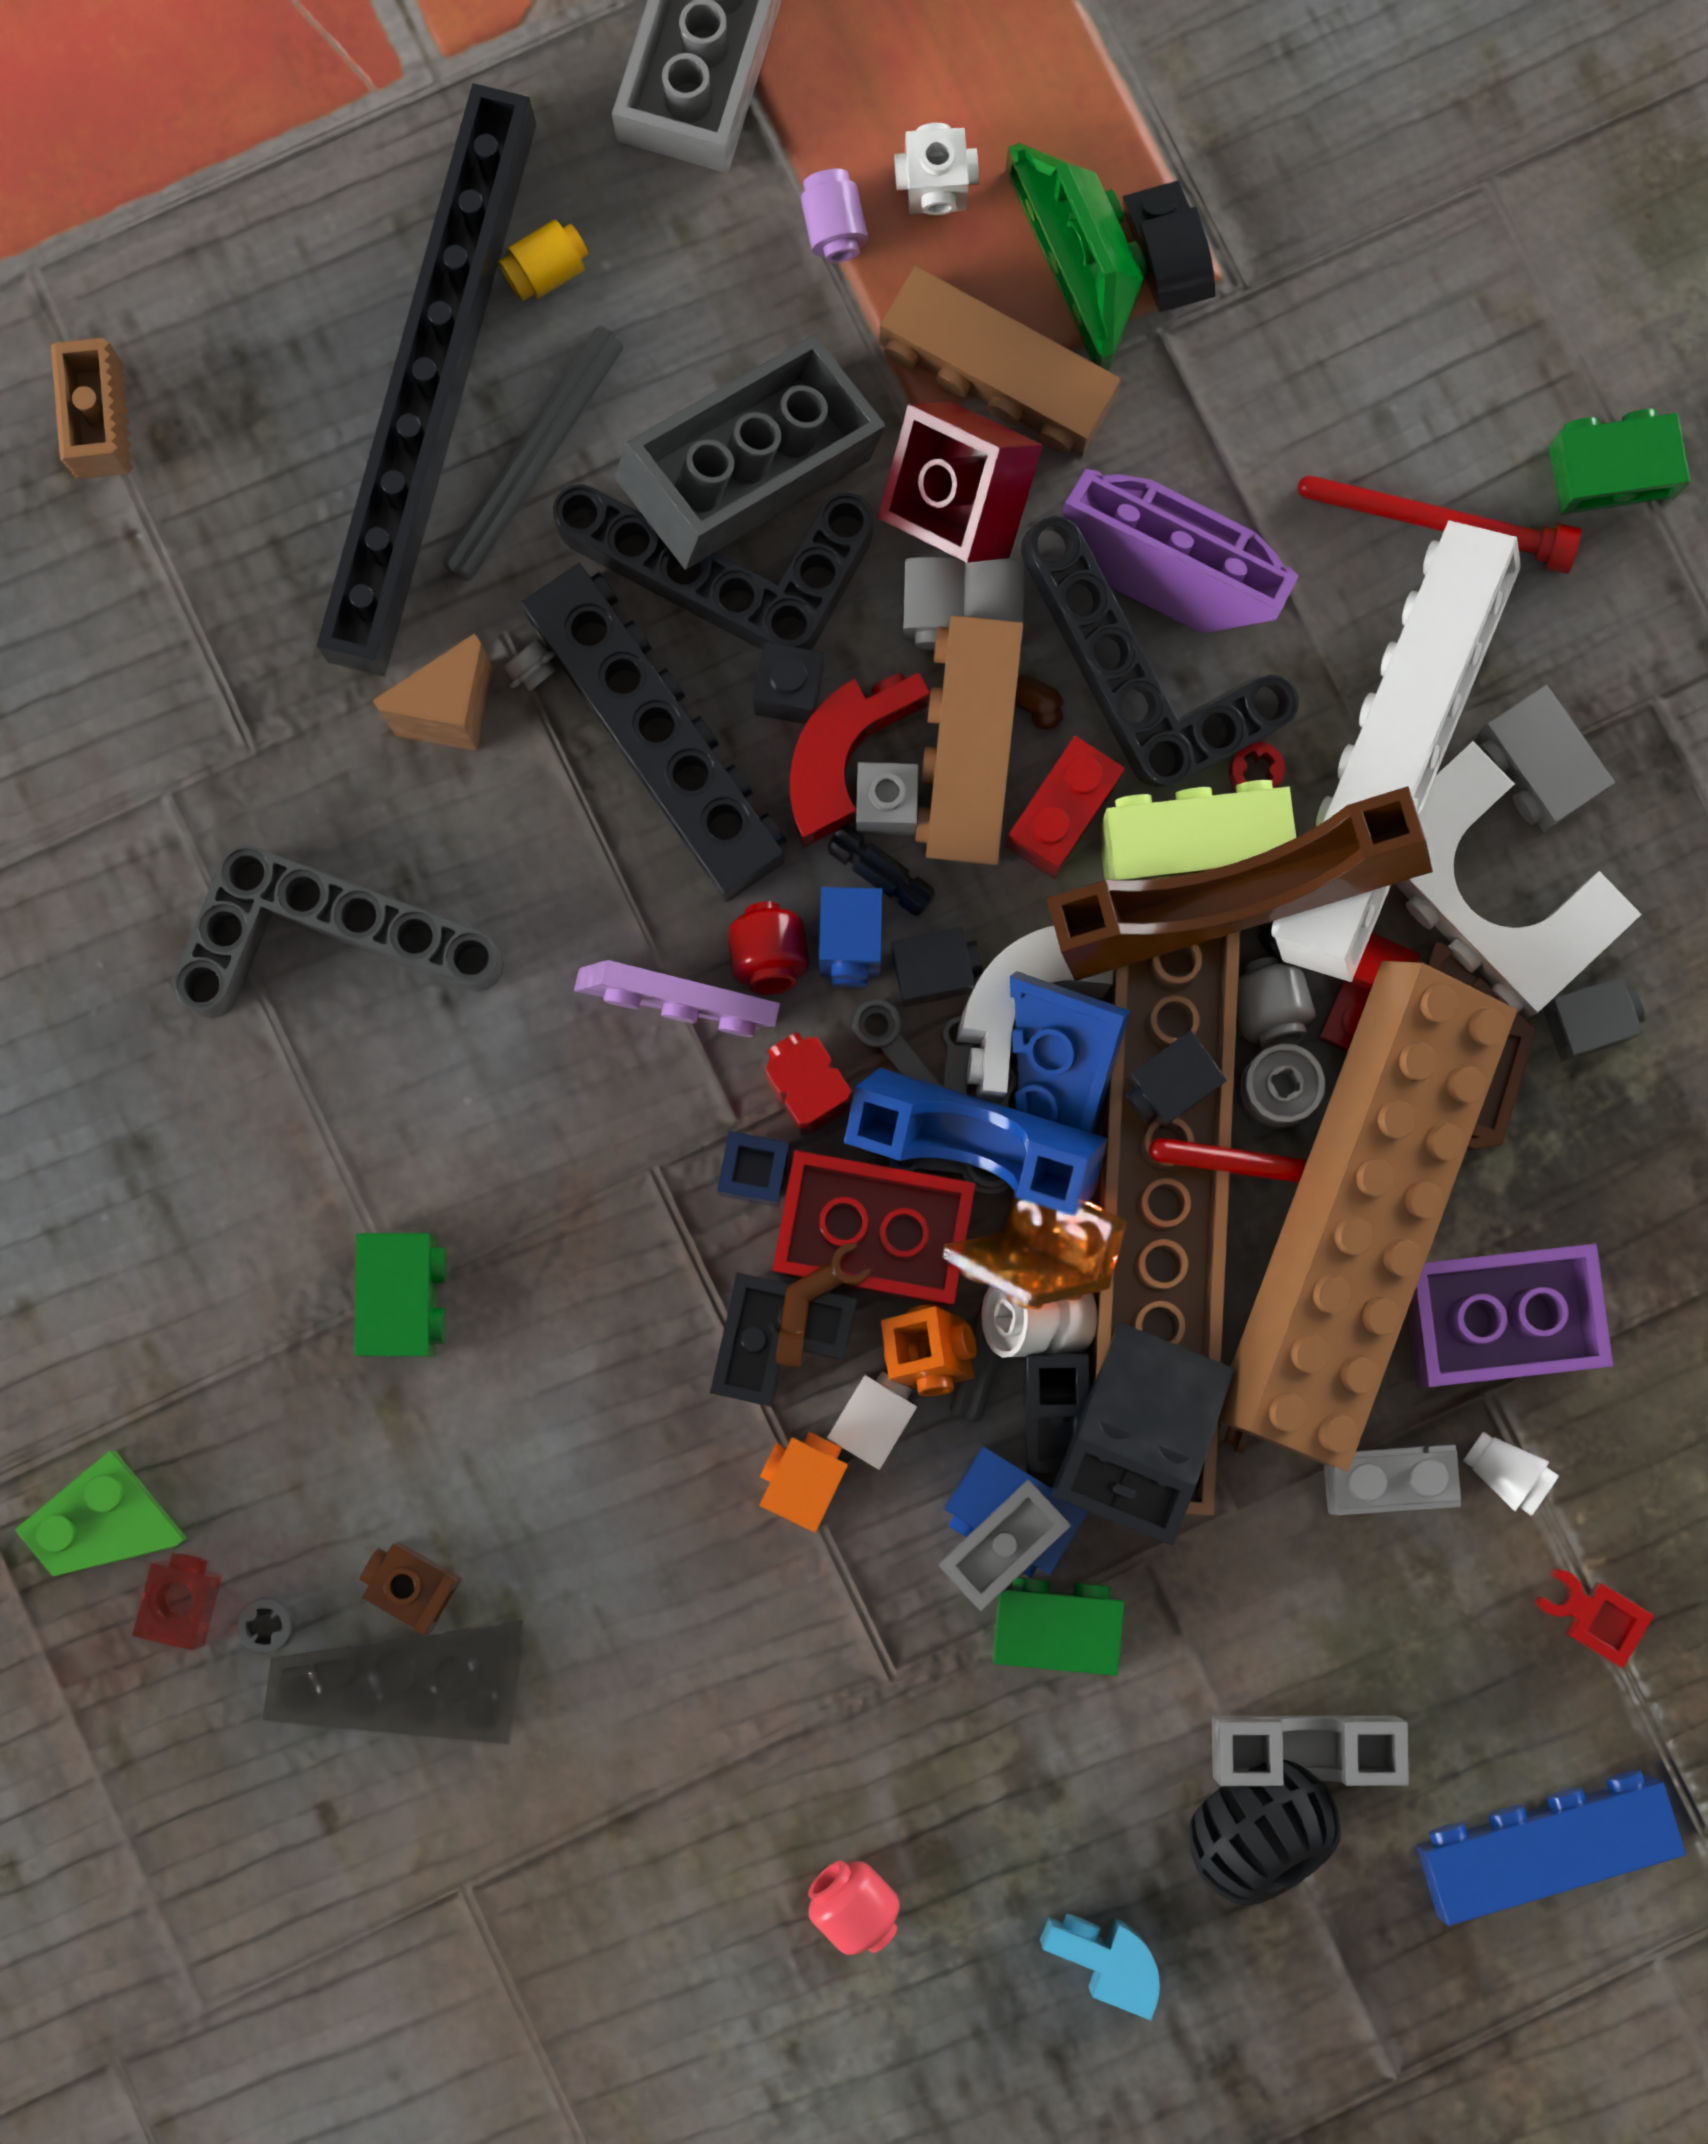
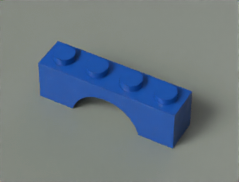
M878 1068L855 1087L844 1143L899 1161L912 1158H941L967 1163L987 1170L1005 1180L1013 1188L1016 1198L1075 1216L1095 1193L1108 1138Z

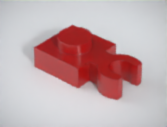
M1553 1569L1550 1575L1565 1585L1566 1597L1562 1602L1553 1604L1550 1600L1537 1596L1534 1601L1536 1606L1544 1613L1552 1616H1570L1574 1618L1566 1635L1614 1665L1624 1668L1655 1615L1600 1582H1596L1589 1595L1583 1593L1582 1584L1574 1574L1565 1570Z

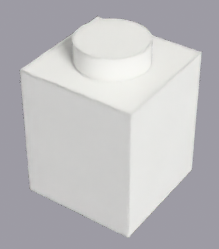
M882 1371L876 1381L864 1375L827 1439L880 1470L917 1408L916 1405L907 1401L913 1390L889 1380L888 1374Z

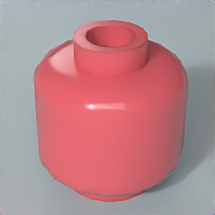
M842 1860L836 1861L825 1868L811 1884L808 1891V1897L811 1899L809 1919L842 1953L856 1955L866 1950L875 1953L883 1949L895 1936L897 1925L894 1922L900 1910L899 1897L868 1864L863 1861L845 1863Z

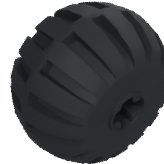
M1283 1759L1284 1786H1223L1211 1794L1199 1806L1190 1821V1851L1199 1874L1219 1895L1235 1904L1245 1906L1260 1904L1283 1894L1318 1870L1332 1856L1340 1842L1339 1812L1331 1792L1309 1770L1293 1761ZM1266 1762L1249 1769V1771H1268Z

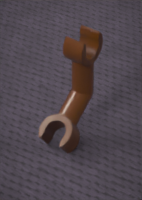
M849 1243L841 1246L834 1253L832 1262L792 1283L787 1288L778 1338L776 1364L801 1366L809 1302L842 1284L857 1286L868 1279L871 1273L870 1268L854 1276L845 1274L840 1268L842 1258L857 1250L858 1244Z

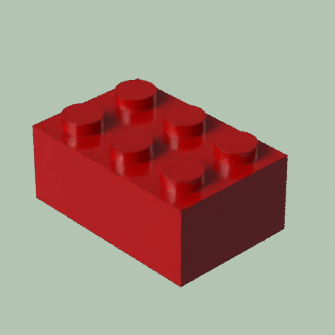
M794 1150L772 1272L775 1275L801 1279L832 1262L833 1255L838 1248L845 1244L855 1243L858 1244L857 1250L842 1258L840 1268L845 1274L850 1276L857 1275L861 1271L870 1268V1276L860 1285L847 1286L842 1284L840 1287L952 1307L955 1302L976 1183Z

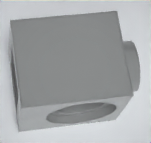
M858 762L856 832L861 835L915 837L917 825L918 764Z

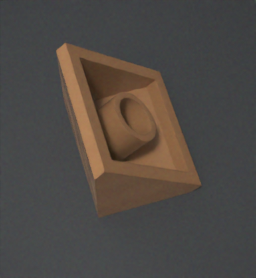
M474 633L372 701L395 736L478 751L494 669L481 642Z

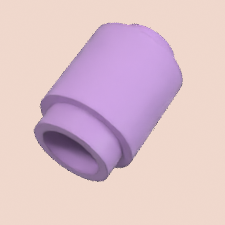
M827 169L808 176L803 181L805 192L802 193L800 200L812 253L816 256L825 257L829 263H841L856 258L860 254V248L869 241L857 184L850 181L849 173L844 169Z

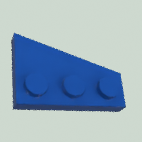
M1016 971L1010 975V995L1015 1001L1016 1028L1012 1030L1013 1053H1017L1019 1090L1015 1092L1016 1110L1095 1134L1130 1010Z

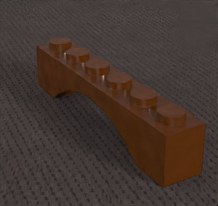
M1409 786L1346 805L1328 820L1301 836L1267 852L1230 865L1199 873L1162 879L1134 881L1104 880L1049 897L1047 902L1061 954L1074 980L1078 981L1433 872L1423 829Z

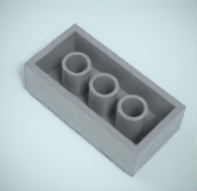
M648 0L612 111L617 142L728 173L782 0Z

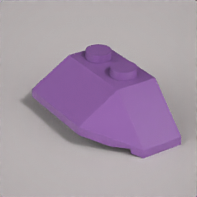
M1085 469L1062 509L1064 517L1074 522L1081 531L1109 587L1202 634L1277 620L1299 577L1290 567H1284L1278 555L1256 532L1151 479L1120 474L1103 476L1099 471Z

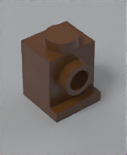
M400 1542L393 1543L388 1553L377 1548L360 1576V1581L369 1585L362 1596L364 1600L410 1625L422 1635L432 1632L462 1579ZM400 1574L408 1575L414 1582V1591L408 1598L398 1596L393 1589V1582Z

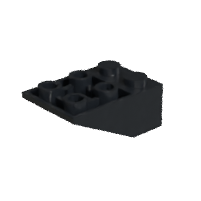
M1118 1322L1049 1496L1173 1546L1197 1485L1235 1368Z

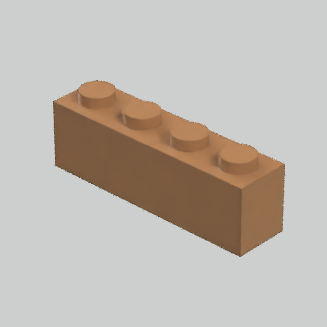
M917 266L913 267L880 324L879 345L885 347L884 352L891 360L909 369H914L918 365L936 375V382L948 392L959 397H965L968 393L988 404L987 410L999 420L1010 425H1017L1018 422L1027 425L1039 432L1038 437L1044 444L1061 453H1069L1072 450L1081 456L1084 455L1118 395L1122 378Z
M950 615L949 627L937 626L934 662L945 663L943 688L931 687L927 723L939 724L937 748L925 747L921 783L933 784L931 808L919 807L915 839V842L927 843L926 858L998 865L1023 622Z

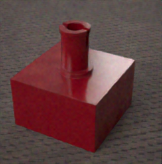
M953 402L908 404L877 518L966 563L1010 558L1043 445Z

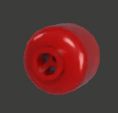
M763 901L748 906L745 909V914L739 916L730 924L727 939L732 972L738 982L750 987L752 992L760 995L784 993L797 985V980L806 973L809 966L805 928L799 915L787 909H780V905L776 902Z

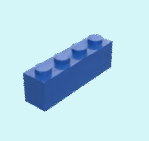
M1641 1770L1627 1771L1605 1779L1607 1788L1584 1795L1581 1787L1570 1788L1547 1796L1548 1806L1525 1812L1523 1805H1514L1489 1813L1487 1816L1490 1823L1466 1830L1465 1823L1459 1822L1431 1830L1429 1832L1431 1841L1417 1844L1416 1848L1437 1917L1447 1926H1451L1685 1856L1686 1852L1664 1782L1651 1776L1643 1777Z

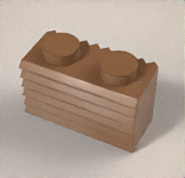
M104 338L56 342L52 344L51 355L60 461H63V464L66 465V468H69L74 478L78 479L129 474L134 467L129 462L133 456L128 451L131 443L127 438L131 433L126 428L130 422L125 416L129 410L124 405L128 400L124 395V391L127 388L122 382L126 378L121 371L125 366L110 343Z

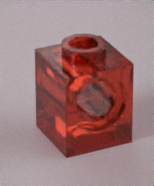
M173 1552L170 1562L159 1561L151 1563L132 1636L188 1650L204 1647L222 1574L206 1571L208 1560ZM174 1582L185 1584L193 1596L192 1607L185 1616L173 1613L166 1602L167 1591Z

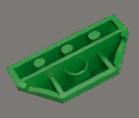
M1021 143L1008 147L1005 170L1091 362L1109 371L1138 301L1144 279L1143 276L1147 274L1143 253L1136 241L1127 242L1120 223L1124 222L1120 202L1112 189L1104 191L1096 172Z

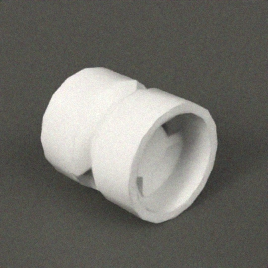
M1076 1276L1043 1277L1037 1281L1034 1277L997 1279L989 1286L984 1296L981 1311L982 1329L986 1342L992 1351L1002 1358L1026 1357V1355L1041 1353H1082L1090 1346L1097 1326V1307L1093 1293L1086 1282Z

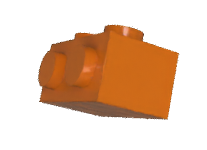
M808 1432L804 1442L792 1437L787 1447L775 1443L760 1474V1478L769 1481L770 1484L759 1506L816 1533L848 1466V1463L838 1459L842 1447L812 1432Z

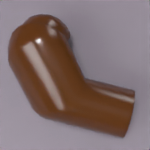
M1019 675L1015 707L1018 706L1032 713V721L1039 729L1044 730L1057 727L1063 721V711L1060 707L1064 704L1058 690L1031 676Z

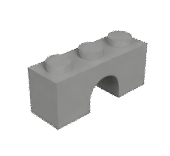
M1395 1715L1212 1716L1213 1779L1220 1786H1284V1759L1303 1766L1320 1781L1340 1782L1346 1786H1409L1408 1722ZM1266 1762L1268 1771H1249V1769Z

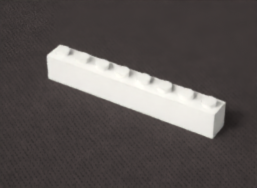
M1448 520L1440 541L1433 540L1430 543L1423 564V574L1425 575L1419 592L1412 590L1407 597L1402 614V624L1405 626L1398 643L1391 641L1385 650L1381 663L1383 679L1377 693L1370 692L1364 700L1359 718V725L1362 727L1356 744H1348L1342 753L1338 766V778L1341 780L1334 797L1326 796L1318 811L1316 826L1328 820L1346 805L1409 786L1418 817L1420 816L1521 568L1517 537ZM1391 885L1274 920L1272 936L1276 939L1283 962L1352 982Z

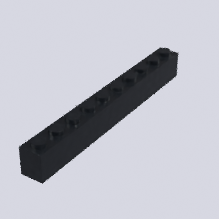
M472 83L317 642L318 649L328 663L384 677L386 675L497 271V261L501 256L536 129L530 97Z

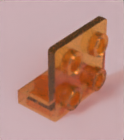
M1014 1194L1005 1232L945 1244L941 1257L961 1268V1274L965 1278L978 1283L990 1284L1005 1292L1007 1300L1012 1304L1026 1309H1040L1043 1307V1304L1064 1299L1078 1300L1082 1298V1295L1110 1288L1127 1221L1090 1202H1087L1073 1216L1016 1198Z

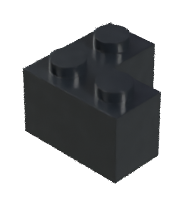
M737 1272L710 1389L711 1394L772 1407L781 1364H776L775 1360L786 1290L791 1284ZM827 1292L809 1302L803 1352L844 1361L857 1299Z

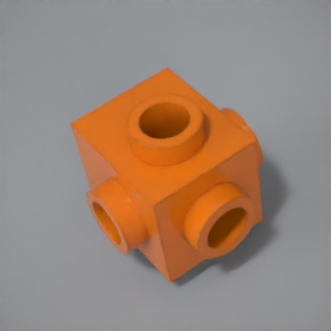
M925 1304L908 1309L906 1314L881 1320L884 1359L889 1380L917 1390L919 1396L933 1397L951 1393L954 1391V1383L974 1378L972 1359L976 1357L977 1346L974 1333L965 1319L943 1310L941 1305Z

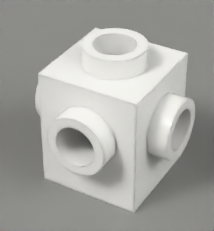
M929 123L918 127L916 131L905 132V153L894 154L896 190H907L909 214L944 215L953 211H966L969 185L979 184L977 148L966 149L965 128H951L944 123Z

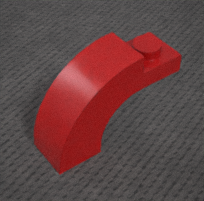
M919 672L906 679L902 673H897L880 681L871 688L873 696L865 699L854 678L829 695L807 721L796 744L790 770L792 814L803 848L837 832L844 825L848 826L856 822V809L845 785V773L848 763L856 749L867 738L929 706L930 692Z

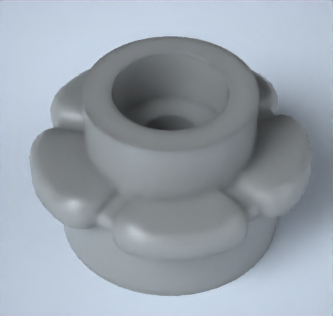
M539 638L502 667L513 681L509 684L510 688H516L522 682L530 692L557 670L549 661L555 656L554 652L549 651Z

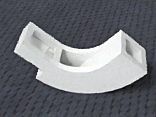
M1054 926L1034 931L1005 948L984 970L967 1001L959 1023L956 1042L980 1044V1048L971 1047L967 1067V1084L977 1085L976 1098L1000 1105L1007 1094L1011 1036L1015 1020V1001L1010 995V975L1019 971L1094 998H1104L1113 984V970L1075 981L1061 954Z

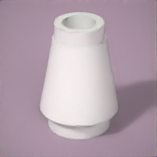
M1484 1431L1463 1460L1515 1512L1518 1508H1521L1531 1516L1559 1477L1558 1474L1547 1468L1549 1461L1498 1438H1492Z

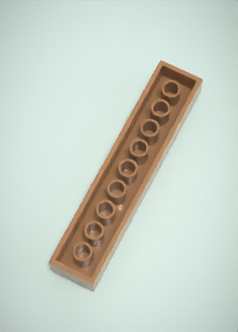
M1240 931L1113 970L1110 1004L1130 1010V1015L1105 1096L1103 1137L1108 1139L1101 1167L1095 1289L1097 1326L1093 1338L1091 1390L1118 1322L1221 1363L1230 1173L1156 1162L1149 1155V1146L1157 1138H1167L1231 1148ZM1191 1030L1227 1078V1081L1163 1129L1159 1127L1154 1119L1146 1124L1138 1116L1125 1096L1132 1089L1126 1082V1078L1134 1070ZM1218 1422L1197 1485L1185 1514L1214 1516Z

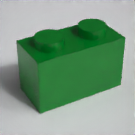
M1649 408L1630 412L1622 417V421L1600 424V420L1597 417L1573 420L1564 425V429L1559 431L1548 447L1560 515L1676 498L1690 482L1678 413L1658 415L1657 409Z
M356 1233L354 1356L435 1357L436 1344H445L446 1310L445 1308H436L437 1283H446L447 1250L446 1247H437V1236L430 1233Z
M1017 1577L1012 1582V1588L1006 1587L997 1596L992 1653L994 1664L1118 1676L1124 1601L1120 1598L1110 1597L1111 1586L1075 1582L1073 1594L1049 1591L1050 1580Z

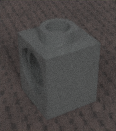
M1623 976L1556 997L1543 1007L1561 1062L1629 1041L1643 1034L1640 1023L1644 1022L1645 1014L1641 999L1634 988L1627 989Z

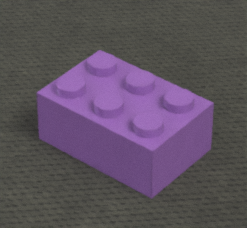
M1597 1244L1427 1262L1424 1264L1407 1311L1417 1388L1613 1367Z

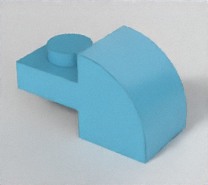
M1066 1914L1063 1923L1048 1917L1040 1938L1043 1950L1094 1970L1088 1986L1093 1998L1151 2021L1159 1998L1160 1982L1154 1958L1141 1936L1129 1924L1114 1917L1106 1940L1098 1937L1101 1930L1099 1926L1080 1917Z

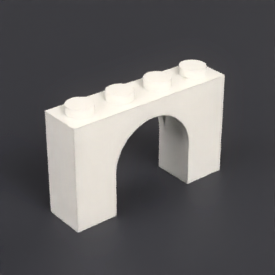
M1472 741L1435 776L1419 816L1433 872L1395 883V885L1409 899L1406 907L1412 916L1427 929H1432L1435 926L1451 942L1448 946L1453 951L1451 955L1469 972L1473 973L1477 969L1493 986L1492 991L1498 996L1499 1000L1517 1009V1012L1527 1020L1545 1007L1642 914L1600 871L1585 881L1544 921L1535 925L1520 928L1503 927L1488 922L1470 909L1460 895L1454 877V857L1458 843L1466 830L1515 784Z

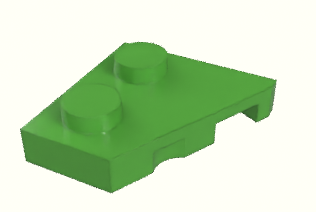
M109 1450L15 1529L53 1577L178 1547L188 1540L115 1450Z

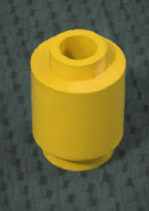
M553 219L507 247L508 254L497 262L508 284L518 299L523 302L532 296L538 300L584 272L585 267L581 259L589 255V252L581 236L571 223L562 228L559 222Z

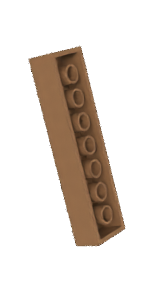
M1381 961L1231 1367L1235 1368L1217 1422L1306 1459L1349 1472L1518 1011L1517 1009L1424 963Z

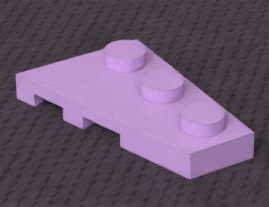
M610 960L579 968L574 988L575 992L604 997V1002L620 1007L639 1009L640 1005L661 1009V1016L677 1021L697 1023L698 1017L719 1021L718 1030L744 1037H753L755 1029L775 1027L780 1006L778 1002Z

